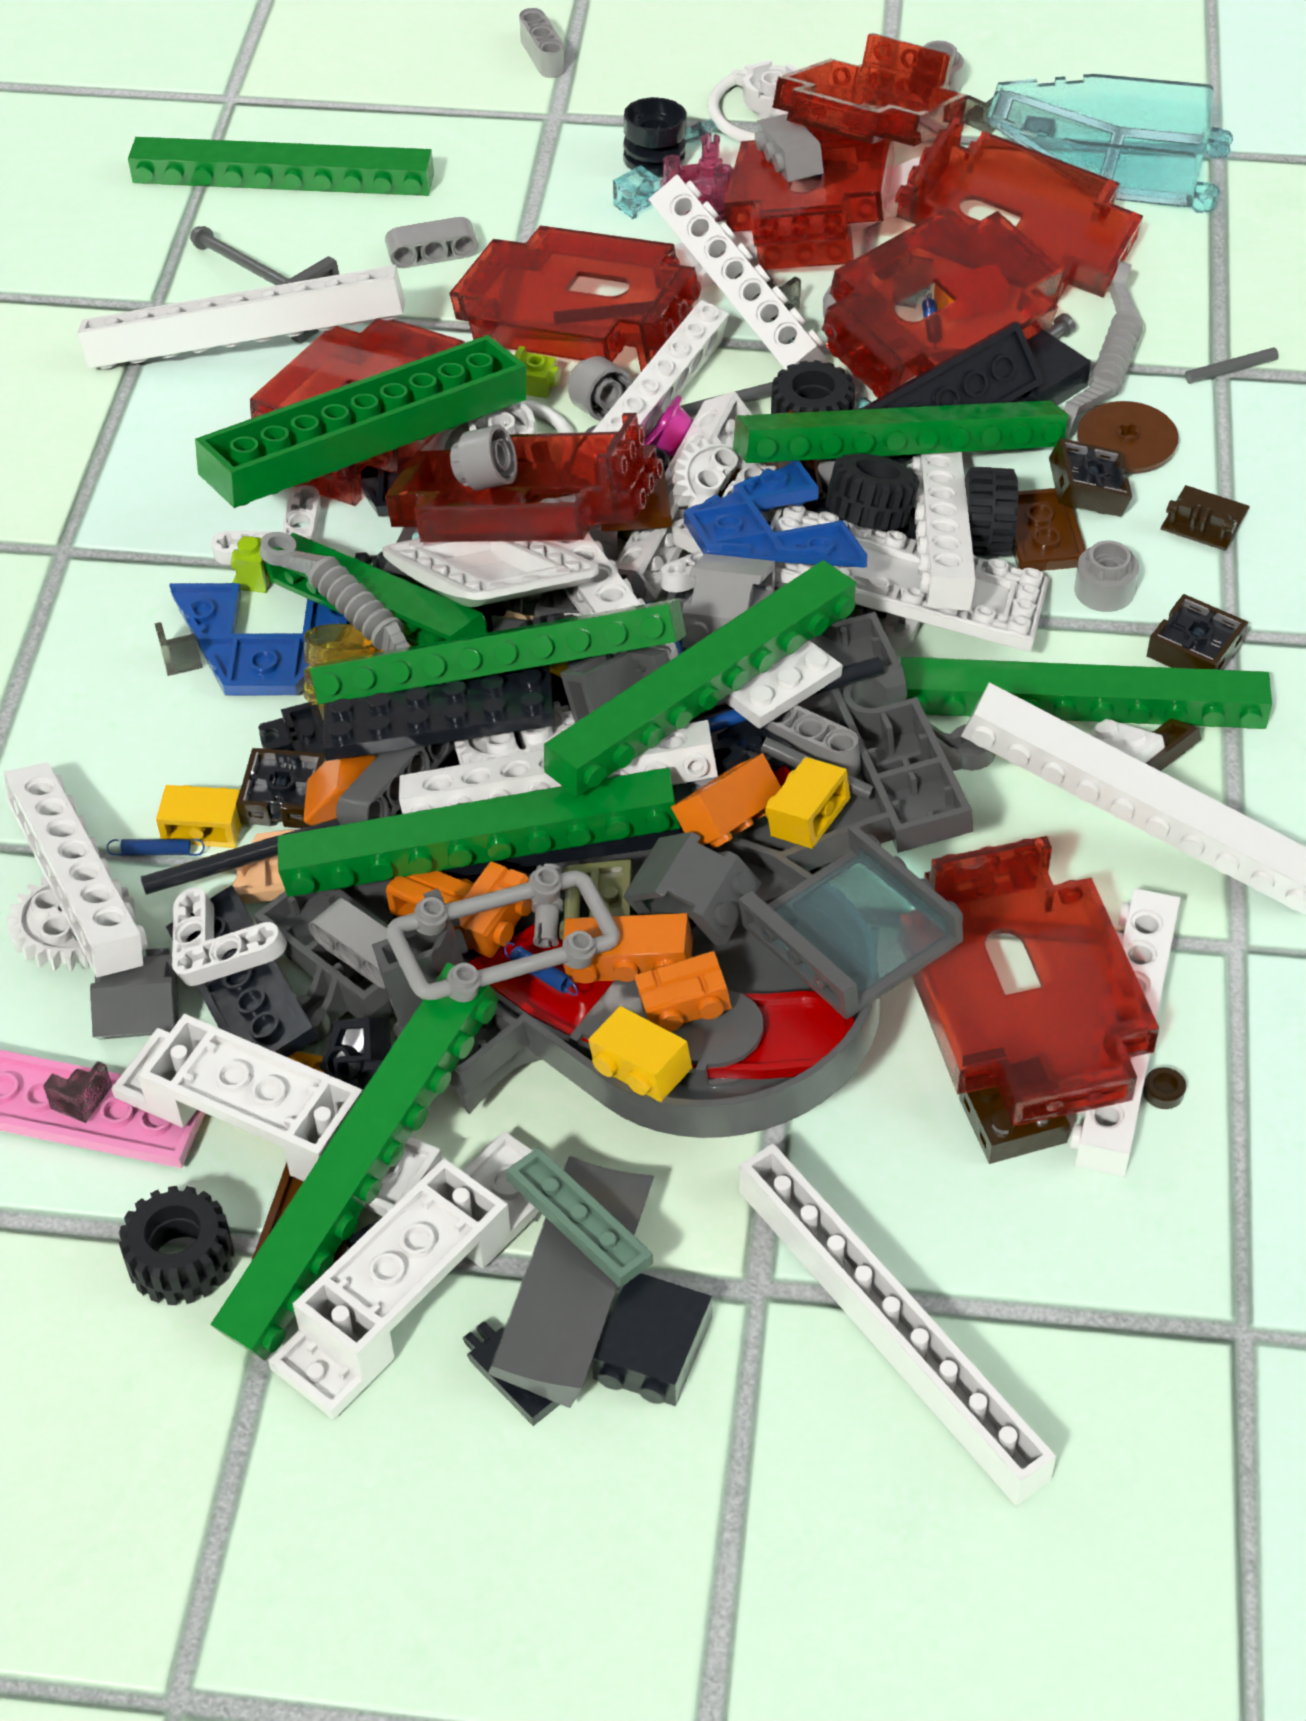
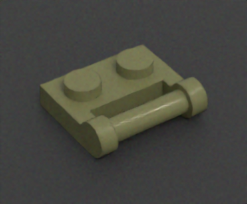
M631 859L569 865L562 869V873L577 870L589 875L612 916H633V908L623 898V895L633 881ZM578 887L565 889L564 920L560 923L559 937L561 940H563L566 918H588L580 917L581 892Z

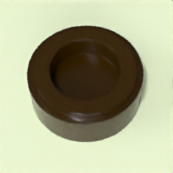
M1166 1067L1150 1071L1145 1078L1143 1095L1147 1102L1159 1109L1177 1107L1183 1101L1186 1091V1082L1183 1076L1176 1070Z

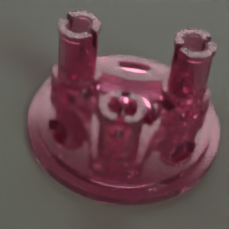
M706 133L701 137L702 157L699 159L698 164L681 167L680 157L668 155L663 158V179L660 181L657 191L677 174L685 184L691 180L702 194L698 198L700 203L704 204L708 201L719 215L715 221L720 222L731 218L742 210L746 204L748 192L743 179L733 172V168L730 165L723 164V160L720 158V136L714 134L712 142V133Z

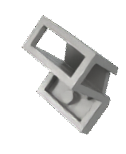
M705 553L691 567L689 577H695L696 581L693 594L683 604L682 615L687 636L682 638V647L690 648L772 594L775 587V561ZM765 580V588L754 586V584L760 585Z

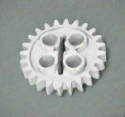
M717 436L713 437L711 444L705 438H701L698 446L690 443L688 450H683L679 459H677L671 483L675 484L672 493L680 496L677 503L678 506H688L690 508L704 503L706 499L716 494L718 495L719 491L726 487L737 469L741 470L735 481L728 485L722 497L732 493L734 485L750 477L759 476L762 471L768 468L776 470V467H766V462L746 463L733 449L731 437L727 438L725 444L721 443ZM778 507L761 512L767 522L772 521Z
M559 701L554 702L555 726L517 731L522 749H519L513 732L454 741L460 765L544 750V743L575 723L569 706H560Z
M44 876L40 877L42 885L39 887L28 884L29 895L18 893L16 895L18 904H10L11 915L7 916L9 937L11 943H14L16 953L23 952L25 961L35 958L39 968L47 962H51L52 971H56L61 964H67L68 971H72L75 963L80 962L85 969H88L90 964L78 941L75 940L72 929ZM127 886L121 887L123 902L131 904L135 923H137L134 898L129 896Z

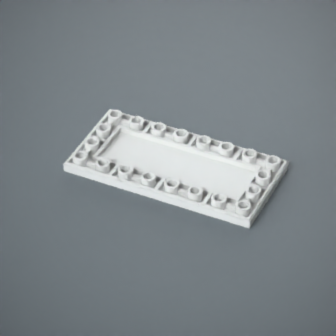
M785 505L778 507L770 527L774 532L840 521L841 519L830 512L815 513L805 510L802 505ZM843 520L867 553L866 568L833 566L856 581L855 604L1031 652L1049 582L1048 576H1044L1042 572L1034 568H1024L1022 570L1009 566L1007 562L1001 559L992 558L986 560L975 557L973 554L976 580L971 611L927 608L926 594L920 593L921 575H918V541L907 538L905 534L899 531L890 530L884 532L860 527ZM775 562V582L789 583L813 567L814 564Z

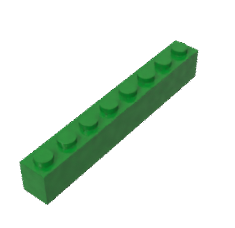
M294 532L290 534L296 541V551L335 557L339 561L340 566H344L349 571V574L358 580V583H362L367 591L375 596V600H379L384 605V608L392 612L393 617L398 618L403 623V634L408 644L416 646L487 633L486 620L478 610L458 604L403 578L394 576ZM274 547V548H272V549H275V550H284V549L279 548V547ZM265 562L272 583L338 612L336 607L328 602L327 597H323L318 592V589L308 582V576L305 573Z

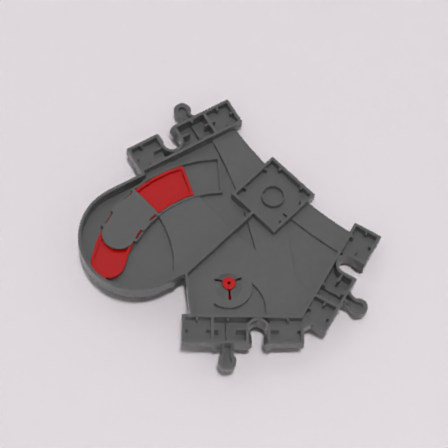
M618 569L621 578L628 579L636 598L644 600L646 595L645 582L637 571ZM763 581L760 585L754 584V586L765 588V581ZM775 582L774 592L787 583ZM694 588L684 592H669L666 600L679 598L682 610L683 604L693 594ZM563 589L542 593L534 609L535 617L554 613L580 614ZM876 612L838 621L828 627L820 636H815L810 641L841 663L843 667L879 656L883 665L884 675L813 695L797 704L804 709L851 729L859 737L861 771L855 778L874 786L868 800L850 793L851 798L813 849L772 837L766 815L753 820L754 824L741 832L733 834L730 831L733 838L712 849L709 843L703 845L717 853L730 851L738 855L762 882L756 895L766 904H769L812 876L813 874L808 871L835 861L849 852L848 828L854 824L867 835H873L880 844L892 840L897 853L973 832L972 809L953 771L960 769L970 771L981 770L994 761L996 754L961 737L966 724L957 727L951 734L942 732L928 721L917 697L906 700L907 691L903 668ZM550 672L551 679L556 682L562 681V678ZM727 728L710 733L712 744L718 741L717 734ZM517 731L513 732L519 749H522ZM455 748L436 769L460 765ZM787 763L773 772L781 787L786 782L788 774L796 769ZM694 782L675 784L677 803L693 793ZM680 825V834H682L684 831ZM652 849L553 864L563 869L569 865L631 859L634 879ZM537 866L513 870L526 874L530 878V875L536 870ZM481 874L457 877L456 879H468L474 884ZM393 879L288 897L286 891H284L253 915L256 924L271 922L280 929L287 941L283 954L306 971L313 980L307 994L297 996L319 1035L317 1039L308 1045L322 1040L328 1034L331 1024L347 1011L357 1019L368 1017L389 1019L395 1014L386 989L378 987L324 949L315 940L308 926L310 921L339 898H343L387 928L388 924L397 918V916L390 914L386 894L387 885ZM826 885L794 906L793 909L866 974L874 980H879L876 949L871 934L863 918L838 891ZM565 889L560 890V899L563 901L565 900ZM581 894L580 917H589L590 909ZM654 898L641 901L649 908ZM564 905L563 912L559 914V927L560 923L564 920ZM633 909V916L638 915L637 912ZM531 911L529 915L522 916L515 925L513 936L510 940L514 946L508 944L506 946V953L510 957L512 950L516 946H521L533 954L562 947L563 940L559 937V928V945L553 947L551 941V948L535 946L533 944L535 913ZM689 918L693 935L692 957L712 951L715 952L728 989L732 1009L723 1011L720 1016L714 1019L706 1020L700 1018L684 1023L679 1029L671 1032L687 1041L692 1069L662 1102L646 1094L642 1096L635 1093L628 1084L613 1076L606 1077L602 1075L592 1062L593 1058L588 1039L619 1006L647 1019L635 980L631 982L598 981L587 984L573 982L578 990L577 996L568 992L561 993L530 973L489 984L499 999L495 1014L487 1024L481 1026L475 1035L474 1045L468 1056L462 1060L460 1059L453 1069L450 1084L456 1088L466 1112L470 1114L494 1086L514 1069L528 1062L544 1060L602 1105L620 1117L639 1126L657 1132L696 1138H721L745 1135L775 1127L807 1113L837 1092L853 1076L864 1061L876 1036L881 1015V997L846 1020L744 928L742 918L728 942L720 945H714L697 924ZM500 946L492 958L477 953L474 949H468V952L461 954L463 962L473 965L476 970L511 961L505 954V946ZM563 964L554 966L565 973ZM571 984L566 991L576 994V989ZM398 1022L395 1023L393 1028L396 1040L406 1026L400 1027Z

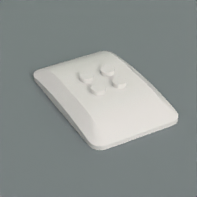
M508 524L485 525L393 543L382 548L383 556L402 572L425 587L467 607H478L573 587L599 574V565Z

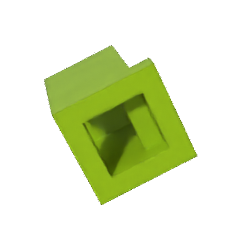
M519 346L514 356L527 365L526 395L547 399L553 386L557 387L561 378V368L557 367V358L528 353L525 347Z
M243 536L237 543L238 549H234L232 552L231 568L236 570L232 583H240L241 590L266 593L271 580L265 562L260 556L262 538Z

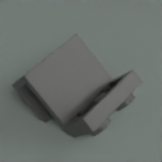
M646 647L626 651L609 660L606 659V655L589 657L560 672L575 723L669 662L670 659L667 656L666 650Z
M693 832L659 837L623 895V898L638 915L687 913L688 918H691L714 945L726 944L742 918L739 898L751 890L756 894L762 882L738 855L730 851L717 853L697 843L701 836ZM654 898L649 908L641 901Z
M439 888L423 894L424 899L435 897L445 905ZM459 918L446 921L444 930L434 936L423 935L417 930L403 933L428 983L436 981L447 962L454 966L464 963L461 954L468 952L467 945L461 930H454V927L461 925ZM385 939L371 945L389 1001L401 1027L407 1025L423 999L416 996L412 991L388 940Z
M169 948L146 950V956H143V966L97 978L95 976V983L90 985L93 1038L103 1040L151 1036L157 1028L171 1032L179 1021L177 978L172 967V954H170Z

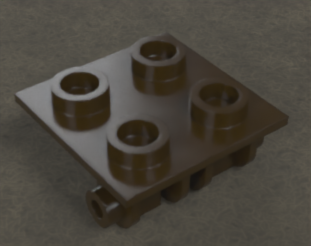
M1185 485L1177 500L1169 501L1166 509L1168 515L1160 530L1226 551L1250 506Z

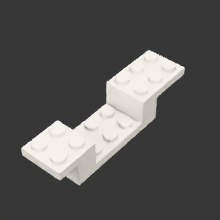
M183 1014L170 1033L157 1028L111 1088L114 1098L182 1128L186 1126L194 1113L199 1110L284 1147L290 1175L302 1181L306 1179L363 1092L358 1087L187 1014ZM410 1136L405 1144V1151L401 1160L394 1167H390L381 1181L382 1186L379 1194L374 1201L367 1203L364 1208L384 1216L441 1161V1149Z
M503 1131L463 1171L443 1158L293 1303L299 1331L268 1360L270 1370L334 1420L395 1358L390 1331L465 1256L484 1269L536 1217L539 1211L506 1180V1169L531 1153L532 1150L506 1131Z

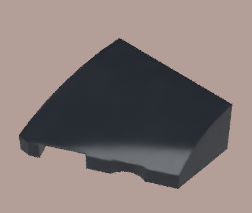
M368 1017L336 1021L330 1036V1049L323 1056L319 1069L327 1075L364 1091L390 1051L389 1019Z

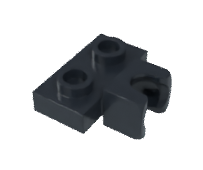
M316 700L281 709L282 718L264 722L258 726L261 745L264 749L324 753V721Z
M748 720L735 724L718 733V741L713 744L717 774L720 775L735 765L763 753L760 750L766 737L792 749L793 746L766 728H757ZM763 753L773 772L786 764Z

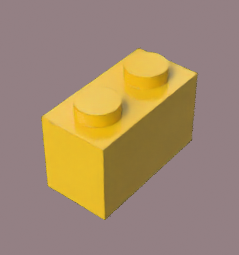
M804 757L797 768L788 774L786 782L777 794L771 796L767 802L765 815L768 818L771 836L813 849L851 798L847 769Z
M165 785L156 816L160 838L190 839L191 845L202 846L201 842L193 841V839H200L204 846L236 848L242 827L236 806L240 789Z
M619 1006L588 1039L593 1065L602 1075L606 1077L613 1076L628 1084L635 1093L642 1096L646 1094L659 1102H662L692 1069L686 1040L622 1006Z

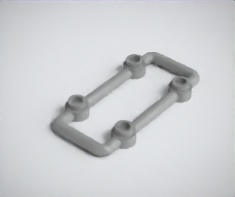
M540 867L533 871L527 883L445 905L438 898L427 897L415 906L414 913L393 919L388 924L386 930L387 940L415 995L425 1000H437L449 996L458 1002L473 1000L478 995L479 987L563 963L573 969H584L592 963L595 954L615 948L620 940L619 928L589 875L577 870L558 874L551 867ZM578 887L603 935L592 938L587 932L575 931L566 936L562 947L476 970L471 964L460 963L449 970L445 980L428 983L403 933L417 930L423 935L434 936L444 930L446 921L531 899L538 904H551L557 900L560 890Z

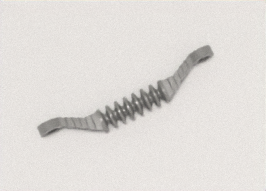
M1119 262L1109 289L1117 314L1111 320V325L1108 328V333L1105 336V341L1102 344V349L1099 352V357L1090 376V387L1066 402L1064 411L1068 414L1066 437H1068L1077 415L1102 403V401L1118 395L1121 391L1131 358L1143 330L1142 320L1139 318L1125 285L1132 267L1131 264L1126 262Z
M271 532L263 536L260 545L261 558L268 564L305 573L308 576V582L318 589V592L323 597H327L328 602L334 605L340 614H344V617L353 623V626L358 631H361L367 640H371L372 645L376 649L388 651L410 647L403 634V623L398 618L393 617L392 612L384 608V605L379 600H375V596L367 591L362 583H358V580L349 574V571L344 566H340L339 561L335 557L296 551L295 539L283 532ZM274 547H279V548H282V549H284V550H275V549H272V548H274ZM441 683V684H435V685H429V686H424V688H425V687H431V686L443 685V683Z

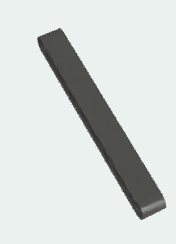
M505 618L492 632L520 627V624L528 620ZM503 672L492 675L502 676L510 674V672ZM490 675L481 676V677H475V678H469V679H464V680H458V681H462V682H463V681H470V680H476V679H483V678H485V677H487V676H490ZM454 741L381 752L339 798L336 806L338 822L343 825L394 816L401 808L399 802L400 775L436 769L455 748Z

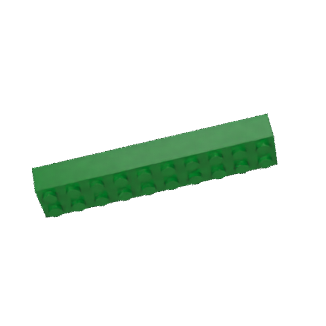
M489 335L477 338L195 438L198 475L233 508L247 505L260 498L277 494L287 488L307 483L314 478L339 471L341 468L360 461H366L376 455L396 450L403 445L425 439L430 435L452 429L457 425L482 418L484 415L525 401L527 365Z

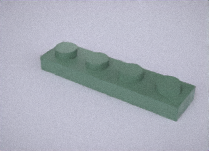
M536 1148L506 1169V1180L619 1288L653 1264V1253L541 1148Z

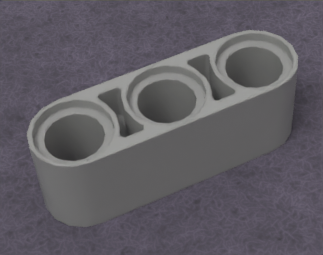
M526 8L522 10L519 14L520 40L537 70L546 78H557L563 75L565 72L564 45L549 19L541 9Z
M453 217L395 227L385 235V244L391 263L396 265L397 268H411L467 258L475 254L479 246L472 223L465 217Z
M798 705L763 726L791 744L794 750L818 761L845 768L850 776L856 777L861 771L859 737L851 729Z
M339 898L309 922L308 926L311 934L324 949L378 987L385 989L371 944L387 939V928L348 901Z

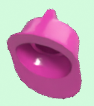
M681 396L674 398L668 405L655 427L629 457L630 459H633L639 450L646 447L661 448L668 456L676 454L694 421L680 406Z

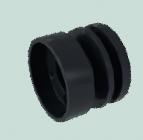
M649 97L631 102L625 108L623 161L629 169L646 176H662L672 174L682 168L685 164L686 140L684 137L686 136L687 112L681 104L666 98Z

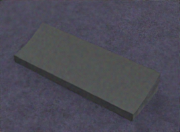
M569 1156L563 1170L630 1233L635 1235L654 1176L613 1170ZM546 1217L488 1374L571 1408L585 1383L617 1285Z

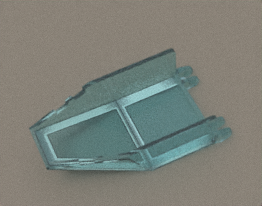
M1094 73L1083 74V80L1066 81L1065 76L1055 77V82L1037 84V79L998 82L986 116V122L1098 198L1192 208L1196 213H1210L1216 209L1220 188L1212 183L1199 182L1198 179L1205 152L1211 158L1219 157L1224 159L1230 153L1233 135L1229 130L1211 126L1214 94L1212 85Z

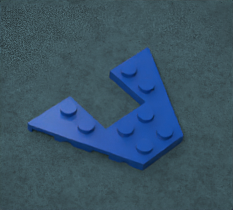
M789 461L788 465L778 470L768 468L762 471L759 476L750 477L734 485L732 493L722 498L716 494L706 499L704 503L684 510V524L703 554L814 565L824 560L832 566L867 567V553L843 520L774 532L761 514V512L769 511L774 507L785 505L799 506L808 501L818 500V486L800 461Z
M240 583L169 584L171 596L225 696L298 695L311 679L309 668L324 663L329 658V651L342 639L344 630L351 623L343 614L307 599L303 633L235 634L241 599Z

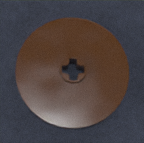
M1114 401L1096 406L1082 417L1077 429V442L1121 451L1126 467L1125 473L1148 472L1163 466L1174 456L1179 437L1175 424L1166 414L1152 406L1133 401Z

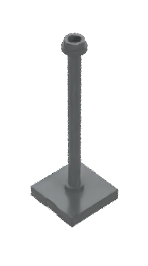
M206 226L195 227L190 235L191 242L196 248L200 250L209 248L275 286L339 275L337 260L327 256L289 279L214 237L213 231ZM319 330L304 331L302 334L291 338L301 343L318 333Z

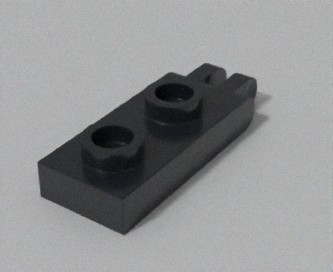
M485 1321L481 1322L476 1326V1329L484 1339L483 1342L472 1332L467 1333L463 1337L464 1343L471 1350L467 1354L468 1359L532 1426H535L560 1404L488 1374L504 1328L501 1327L495 1332Z

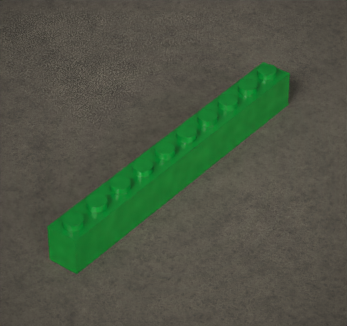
M135 136L128 156L132 182L139 184L429 196L434 177L432 149Z
M1049 400L736 415L733 449L746 463L837 459L848 454L893 456L1055 447L1059 438L1065 439L1068 414L1053 401Z
M820 561L544 743V772L576 797L590 788L597 787L605 778L618 769L628 766L640 754L649 748L656 747L661 740L677 729L684 728L692 719L704 711L712 709L720 700L732 692L740 690L748 681L760 673L767 672L773 664L788 654L795 653L800 646L813 637L820 636L838 620L848 617L855 607L856 581L826 561Z
M677 598L327 661L309 669L317 704L321 705L343 698L355 699L372 696L376 693H390L414 687H424L677 642L687 635L680 600Z
M922 657L900 658L906 682V700L917 697L925 715L970 717L989 683L1063 721L1102 722L1108 719L1119 723L1162 725L1170 718L1192 726L1266 729L1272 707L1269 672Z
M667 767L605 778L597 787L590 788L578 797L574 796L563 786L281 835L278 836V872L287 896L292 897L385 881L398 876L406 877L414 874H425L680 829L679 821L671 806L676 804L670 769Z
M447 962L435 982L445 980L449 970L454 965ZM490 985L479 987L478 995L468 1002H458L449 996L437 1000L423 999L210 1325L264 1361L270 1353L275 1352L281 1346L286 1335L285 1329L295 1316L293 1303L332 1266L334 1254L343 1240H347L354 1233L358 1224V1216L366 1204L374 1201L379 1194L382 1179L390 1167H394L401 1160L405 1151V1144L413 1131L419 1130L425 1123L428 1116V1108L433 1100L447 1089L451 1081L453 1069L459 1060L466 1058L472 1050L475 1035L481 1026L487 1024L494 1016L499 999Z

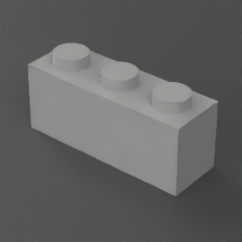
M792 112L757 120L758 132H755L754 135L758 151H762L765 154L766 160L774 165L776 172H780L787 182L823 174L821 145Z

